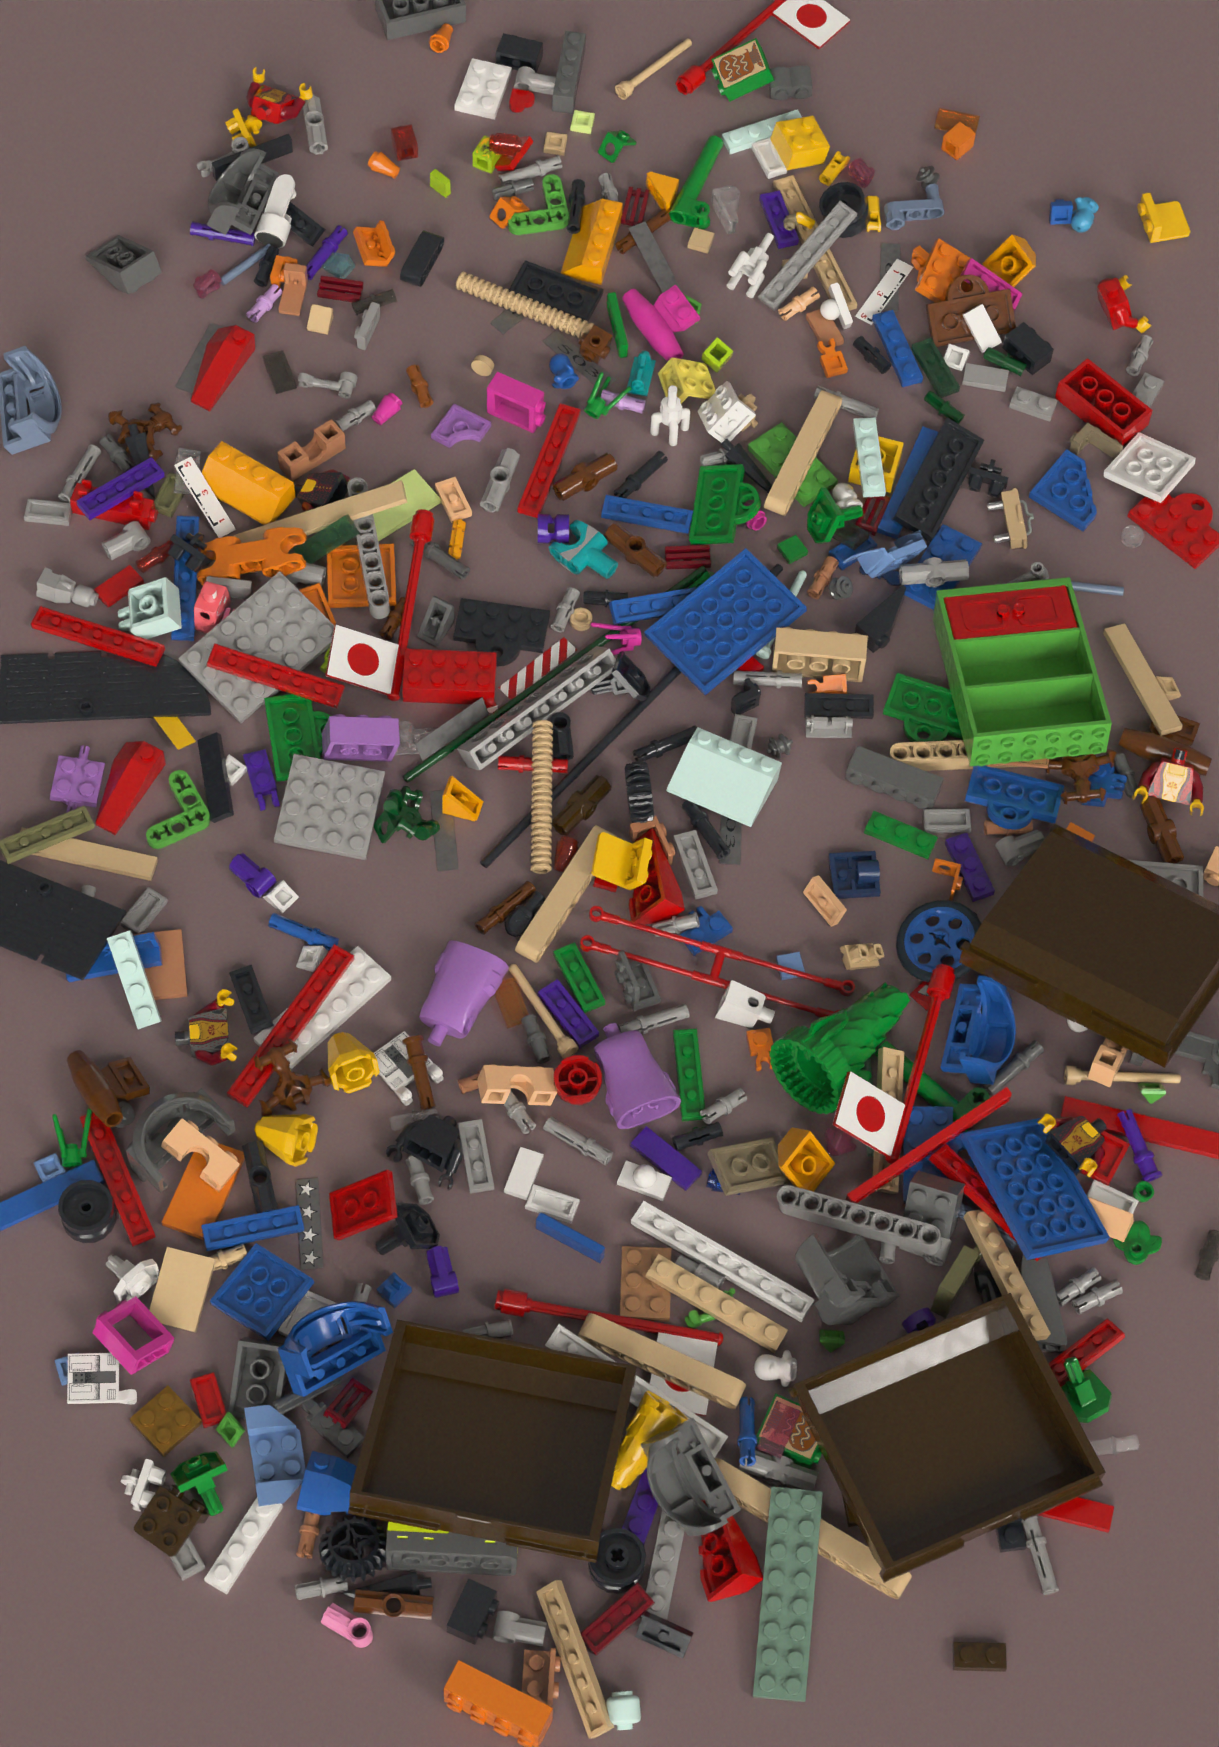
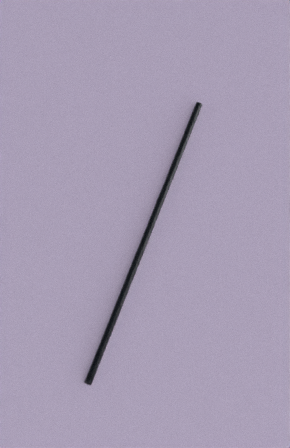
M776 564L770 572L777 577L783 571V567L780 564ZM676 666L649 692L646 700L640 701L552 789V796H550L552 797V802L681 673ZM531 811L480 861L483 867L488 868L532 823L531 818L533 816Z

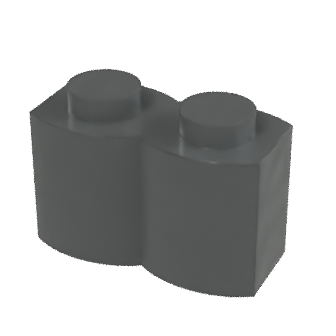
M809 66L771 68L775 80L769 83L771 99L785 100L790 97L805 99L812 96V79Z

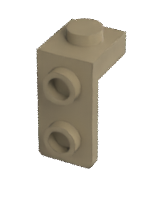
M1089 423L1079 432L1075 431L1070 438L1071 446L1069 451L1075 455H1078L1088 443L1113 459L1123 449V446L1116 439L1110 438L1099 428Z

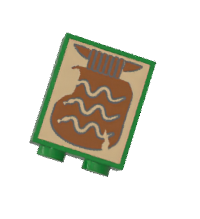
M757 38L711 59L714 68L711 69L715 79L720 81L717 84L722 96L726 95L729 102L775 81Z
M775 1393L756 1435L758 1440L756 1447L772 1454L788 1457L795 1464L811 1469L813 1462L819 1463L822 1452L805 1420L799 1403Z

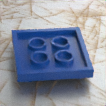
M255 1243L211 1298L210 1303L269 1341L315 1282L310 1276Z

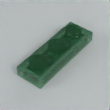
M932 338L912 344L911 350L937 395L943 398L959 392L960 386Z
M349 514L307 539L303 544L296 546L293 550L295 553L301 554L306 563L313 564L360 533Z

